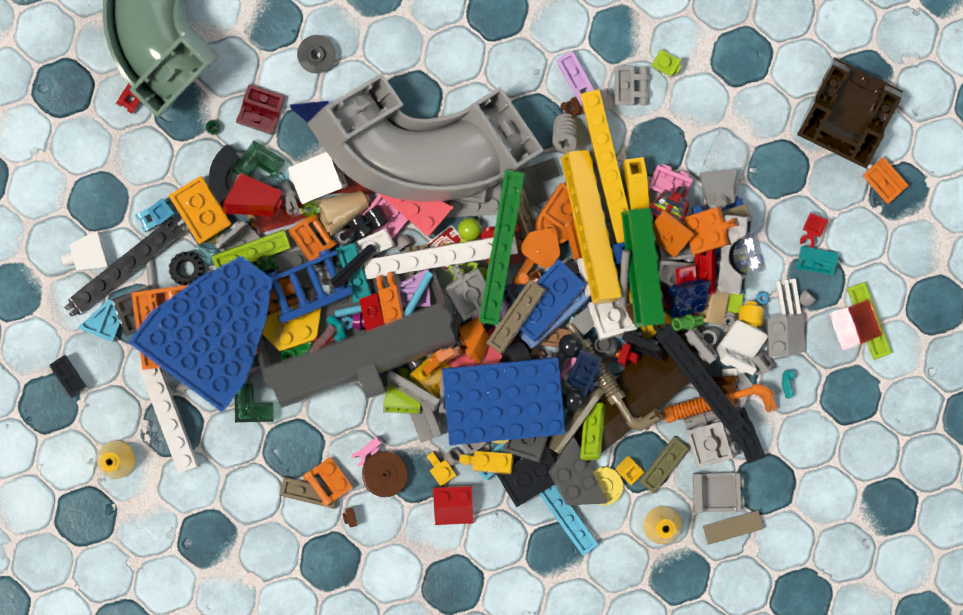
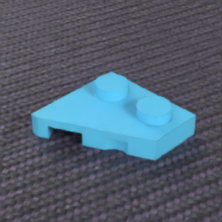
M108 299L84 323L79 325L78 329L114 342L121 323L112 300Z

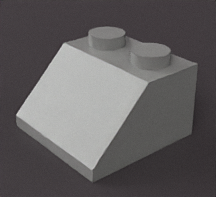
M804 314L765 316V330L768 336L766 339V351L769 357L790 356L805 352Z

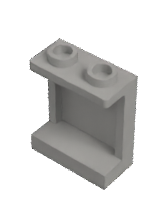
M739 472L692 474L694 513L741 512V507H744V496H741V488H744V478L740 477Z

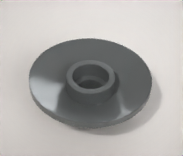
M309 36L298 47V61L302 68L310 73H323L335 61V48L331 41L324 36ZM315 52L320 53V57L317 59L313 57Z

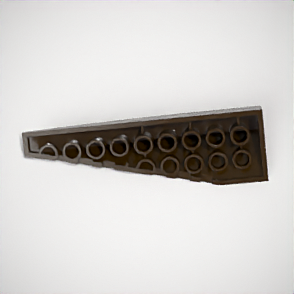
M681 330L678 331L677 334L705 369L710 366L707 361H704L699 356V351L696 347L689 344ZM665 349L663 350L668 355L665 362L637 351L636 354L639 356L637 364L629 362L616 379L615 384H618L617 387H620L619 390H622L626 396L622 399L632 416L637 419L657 409L690 382ZM605 395L599 402L605 404L601 453L632 429L626 424L627 421L617 405L611 406L607 400L608 397H605ZM583 424L577 431V433L573 436L575 437L580 449L582 444Z

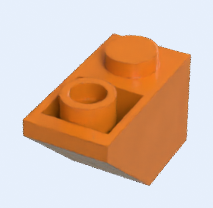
M479 317L458 329L461 333L459 337L464 347L467 346L465 349L469 359L474 358L476 363L479 364L489 347L486 342L490 336L482 322H479Z

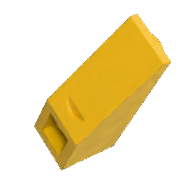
M644 157L626 159L621 164L629 210L649 208L648 181Z

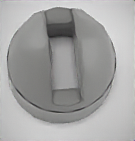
M402 235L396 239V247L399 252L406 250L407 247L412 245V242L406 236Z
M804 290L800 295V302L804 306H810L816 301V298L807 290Z
M452 448L445 455V459L450 465H455L459 463L460 455L462 454L458 449Z

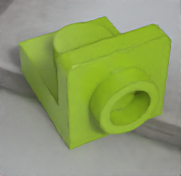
M660 49L651 67L671 78L673 74H678L682 65L679 64L680 58H676Z

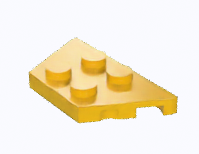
M321 307L285 323H279L277 315L281 314L280 311L266 317L262 334L280 352L317 340Z

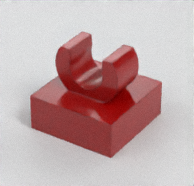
M623 343L617 360L618 364L624 367L627 366L628 361L637 364L638 354L632 353V347Z

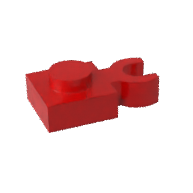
M810 212L802 228L807 233L801 236L800 244H803L805 239H810L809 247L812 248L815 243L814 236L821 237L828 219Z

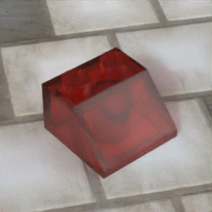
M869 299L829 314L842 350L882 336Z

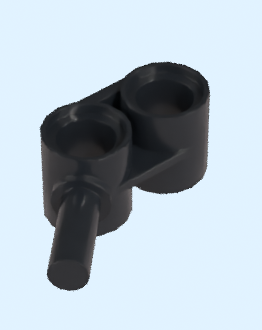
M377 205L365 212V215L362 214L349 222L350 229L340 233V239L346 240L355 235L359 240L389 222V219L381 206Z

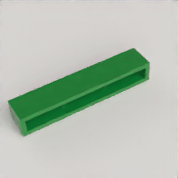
M650 208L622 211L625 250L630 251L628 274L635 327L664 324L665 312L662 308L663 294L659 283L660 272L657 267L658 254L655 251L654 243L656 237L652 226L653 215Z

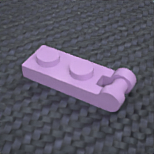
M571 51L555 61L577 98L579 105L582 107L579 95L581 94L580 90L586 88L590 92L594 91V88L574 52Z

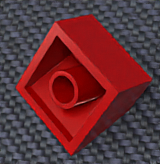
M472 485L433 487L435 525L473 523Z

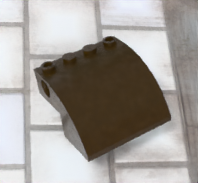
M834 57L809 105L797 135L866 169L884 137L886 126L902 99L903 90Z

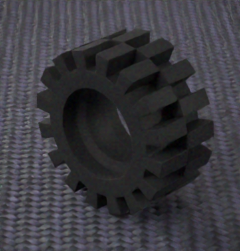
M181 252L170 260L169 274L171 279L179 285H189L204 275V263L195 253ZM185 261L191 262L194 266L193 273L187 277L183 276L179 271L180 265Z

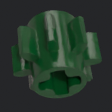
M264 255L256 260V267L265 274L271 273L278 268L272 256Z

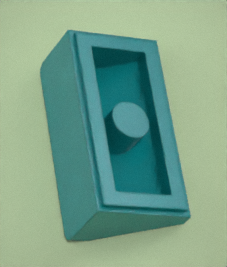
M801 246L796 268L834 275L838 264V253Z

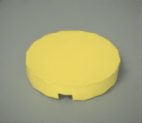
M599 467L592 472L608 503L600 505H610L616 502L623 491V481L620 475L614 469L608 467Z

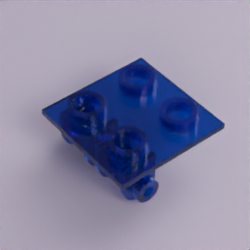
M699 278L683 282L682 285H672L669 291L671 295L675 296L670 318L674 319L704 311L711 281Z

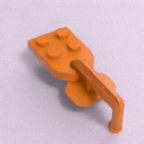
M562 182L558 184L538 214L535 223L536 231L529 232L521 243V252L527 258L513 278V283L516 285L528 283L529 277L527 273L534 263L542 268L551 267L560 255L559 244L568 240L565 223L568 221L573 222L574 217L567 186Z

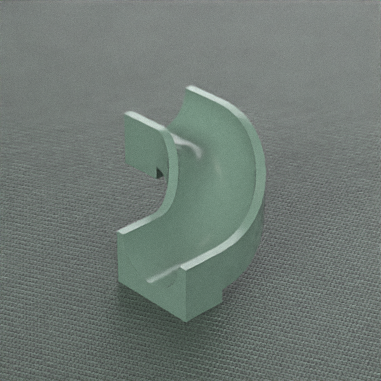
M103 0L104 33L113 61L121 75L130 84L131 88L129 90L156 117L168 111L174 105L173 103L220 58L190 26L186 16L187 0Z

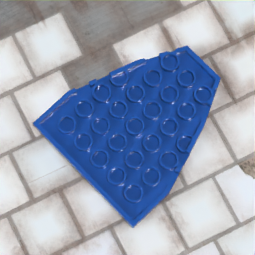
M240 256L202 275L182 289V291L152 310L128 343L223 413L247 381L266 323L273 279Z

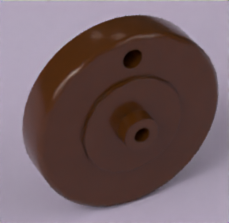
M380 451L370 456L365 462L362 469V480L365 487L372 494L378 497H391L398 494L405 487L408 480V468L405 461L398 454L390 451Z

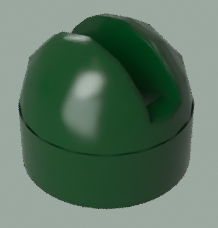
M209 120L206 123V131L211 135H217L221 131V124L217 120ZM216 123L217 126L210 131L208 128Z

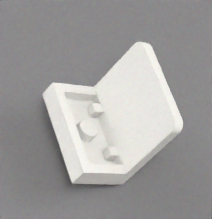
M737 320L716 348L720 361L726 366L736 367L742 373L747 372L753 375L757 368L752 359L768 336L766 332Z

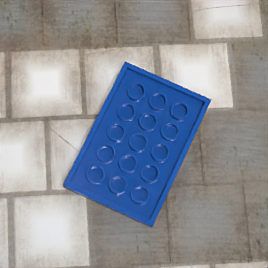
M558 357L442 368L449 446L565 434Z

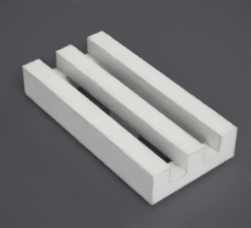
M796 279L776 282L781 315H786L781 288L783 284L785 285L789 314H794L789 283H792L796 307L795 314H801Z

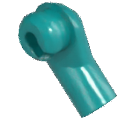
M330 315L326 321L337 332L333 339L336 342L345 340L347 336L343 324L334 315Z
M792 369L785 370L782 373V388L786 399L795 396L790 381L796 378Z

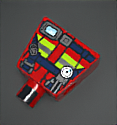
M678 186L674 193L664 190L649 207L653 215V222L665 210L683 225L684 217H686L689 209V201L684 198L687 190L681 186Z

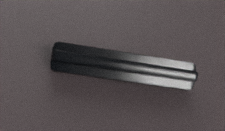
M372 244L365 247L330 280L331 285L334 288H339L377 252L376 248Z

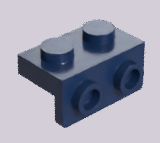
M583 349L578 354L567 382L584 389L583 396L587 395L588 390L593 391L596 381L593 379L595 376L599 377L603 368L600 365L602 357Z

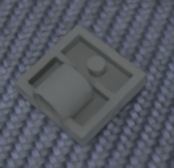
M147 285L112 299L113 306L126 336L137 331L131 293L149 291L150 289Z

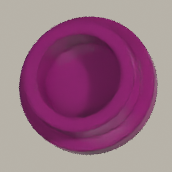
M358 312V314H353V328L362 331L365 324L362 312Z

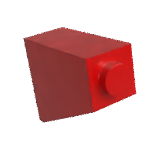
M240 173L224 201L223 213L273 216L275 211H279L283 205L284 200L281 199L283 191Z

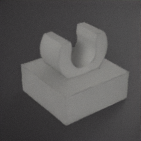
M761 350L752 359L759 368L755 373L756 375L766 374L775 365L764 350Z

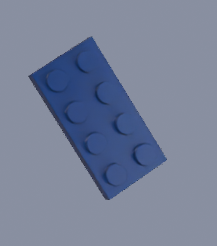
M559 259L536 282V284L546 290V293L521 327V330L533 342L540 338L587 286Z

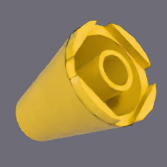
M110 441L100 448L97 454V465L106 477L120 479L127 476L134 468L135 455L128 444L122 441Z
M660 506L653 508L646 515L643 527L646 536L652 542L665 545L672 543L678 538L682 529V522L675 510ZM667 525L668 528L662 531L663 526Z

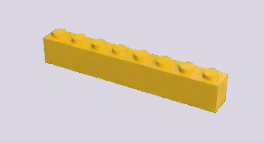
M598 89L579 95L615 243L619 244L624 242L621 212L629 209L600 90Z
M589 150L567 152L561 157V163L593 305L613 303L622 297V289L618 283V272L614 265L613 250L609 243V231L605 225V213L601 207V195L597 189V177L593 171V159L590 156Z

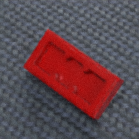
M375 293L359 299L366 332L385 325L379 295Z

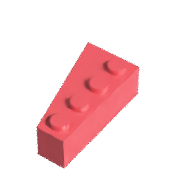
M379 194L427 237L435 231L454 209L442 201H408Z

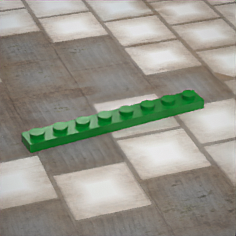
M505 169L479 322L499 324L524 172Z

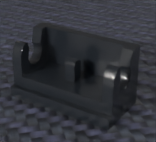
M66 355L49 364L50 370L69 398H72L87 387Z

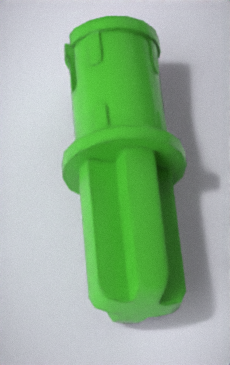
M688 314L682 318H675L672 321V327L676 331L681 329L690 330L695 326L703 325L704 317L702 315L692 316Z

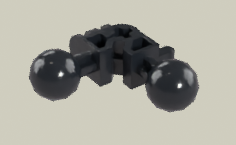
M574 334L564 335L558 342L559 351L554 356L546 349H543L545 355L543 357L538 355L537 358L558 357L559 372L564 369L563 363L567 358L578 356L583 346L582 341ZM560 375L564 407L571 412L582 410L587 402L586 396L582 395L583 391L579 388L570 389L565 385V379Z

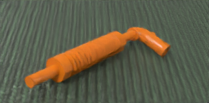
M752 384V387L738 390L736 393L725 394L733 405H735V399L755 394V396L759 395L767 412H771L770 406L773 412L777 409L773 390L762 384ZM698 397V399L694 398V400H687L684 403L680 402L677 405L665 406L664 412L658 413L654 417L662 414V420L667 419L668 423H672L676 419L679 421L683 417L686 419L690 415L693 417L697 413L699 415L701 412L704 413V411L707 413L708 410L711 411V408L702 397Z

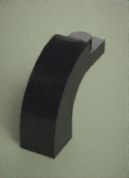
M228 144L216 154L209 171L210 188L220 204L225 201L230 192L227 183L228 174L241 160Z

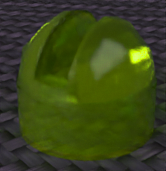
M305 202L301 207V211L304 216L312 217L316 214L317 207L313 202ZM314 207L313 211H304L306 208Z

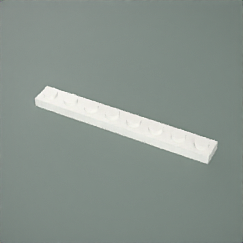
M515 234L511 254L518 253ZM493 237L370 258L364 264L366 279L376 278L378 275L387 276L388 272L400 274L488 259L491 255Z

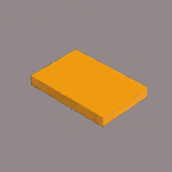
M202 176L197 177L168 195L198 244L203 243L232 225Z

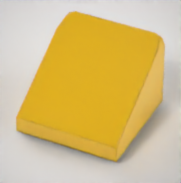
M629 456L615 468L631 486L645 473Z

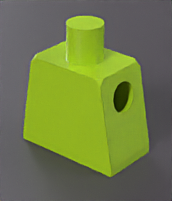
M401 368L397 370L399 376L418 386L409 378L408 369ZM388 384L383 413L420 414V402Z

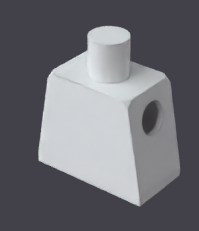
M98 231L69 244L71 253L61 255L63 265L75 264L77 271L108 268L110 266L101 234Z

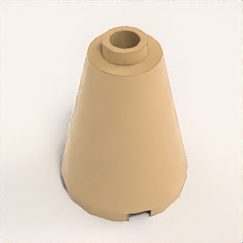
M362 191L319 199L315 201L316 209L320 207L321 211L318 216L327 233L330 232V236H332L369 208L368 204L371 202L367 193L363 194Z

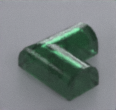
M253 140L232 172L237 175L242 173L252 177L259 167L275 177L284 165L285 160Z
M244 384L234 397L235 423L274 422V403H254V384Z

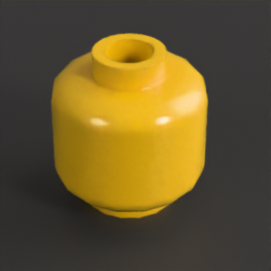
M749 301L746 302V305H742L739 308L738 320L757 329L763 325L764 309L758 306L757 302Z

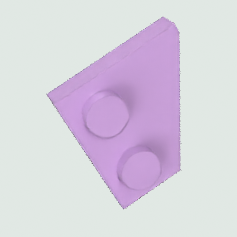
M424 269L397 284L403 308H407L426 271L429 272V269ZM430 284L426 287L416 307L431 306Z

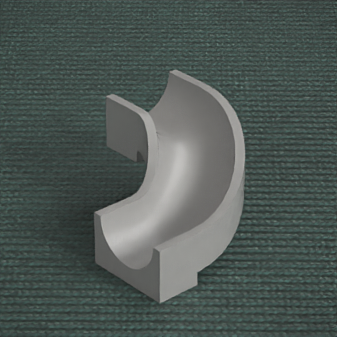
M381 73L325 106L307 123L329 157L349 178L376 193L408 201H446L479 193L502 181L505 169L517 171L544 151L501 86L460 112L433 119H417L409 117L399 110L403 103Z

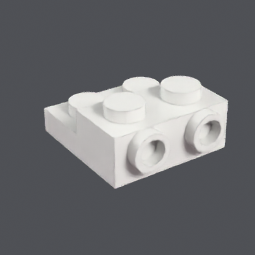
M619 299L613 303L593 305L590 302L588 304L599 340L615 336L619 338L623 336L624 331L631 334L632 331L636 332L637 330L625 308L618 306ZM629 299L626 301V306L631 304Z

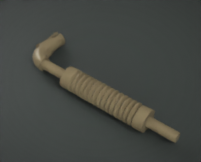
M572 322L567 325L571 334L581 339L583 350L597 356L599 355V353H596L597 350H594L595 347H592L593 344L590 339L584 340ZM601 360L600 365L603 368L599 377H594L596 378L595 381L598 382L597 384L600 385L599 387L606 394L605 397H608L607 400L611 406L617 405L627 421L626 424L630 428L639 431L648 430L650 426L662 420V414L654 417L660 413L658 409H654L646 416H641L638 419L633 417L622 400L626 397L622 390H619L620 387H617L618 384H615L616 380L613 381L615 378L612 377L613 375L610 374L611 372L608 371L609 369L606 368L607 366Z

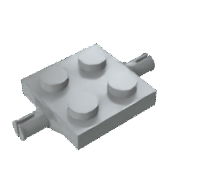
M455 265L451 270L454 272L456 279L445 286L444 289L463 321L475 315H478L480 318L486 281L477 267L463 274L459 265Z

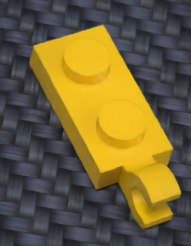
M475 451L474 457L460 455L459 463L462 465H472V470L476 472L511 474L514 455Z

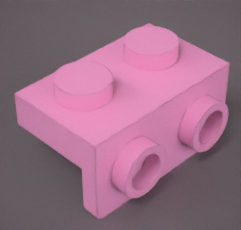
M664 164L661 166L657 165L648 189L658 193H662L664 190L674 193L676 188L681 186L688 193L693 179L685 172L680 171L679 174L673 172L670 166Z

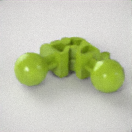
M468 217L459 223L458 234L461 237L460 243L477 240L480 237L482 227L478 220ZM476 262L460 263L461 266L469 268L470 271L477 267L486 281L488 268H482ZM454 264L449 265V270L451 271V273L454 274V272L451 270V268L454 267ZM461 269L463 274L470 272L469 270Z

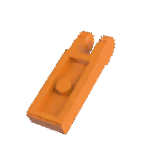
M393 272L387 273L390 285L387 288L385 287L383 277L381 275L376 277L384 324L404 317L399 287L396 284Z

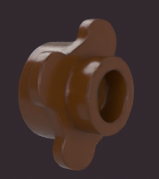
M572 97L566 103H561L560 108L565 113L571 114L572 117L581 115L583 112L575 97Z

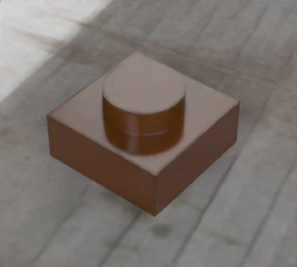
M353 506L345 508V513H343L344 522L349 524V528L358 525Z

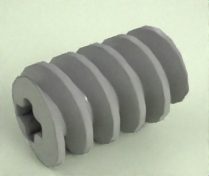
M560 114L554 120L552 142L558 151L565 153L574 150L576 147L578 125L571 114Z

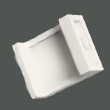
M327 152L288 168L290 172L289 178L295 185V194L297 199L301 201V204L309 203L314 199L348 187L343 171L338 168Z

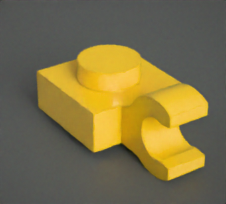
M434 452L427 455V458L434 466L430 469V472L440 486L456 476L446 459L440 462Z

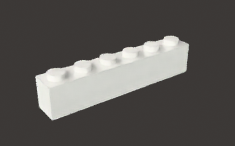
M139 364L138 368L178 474L199 466L163 369L142 370V364Z

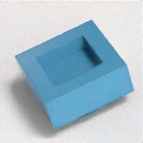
M163 198L147 210L158 225H161L175 214Z

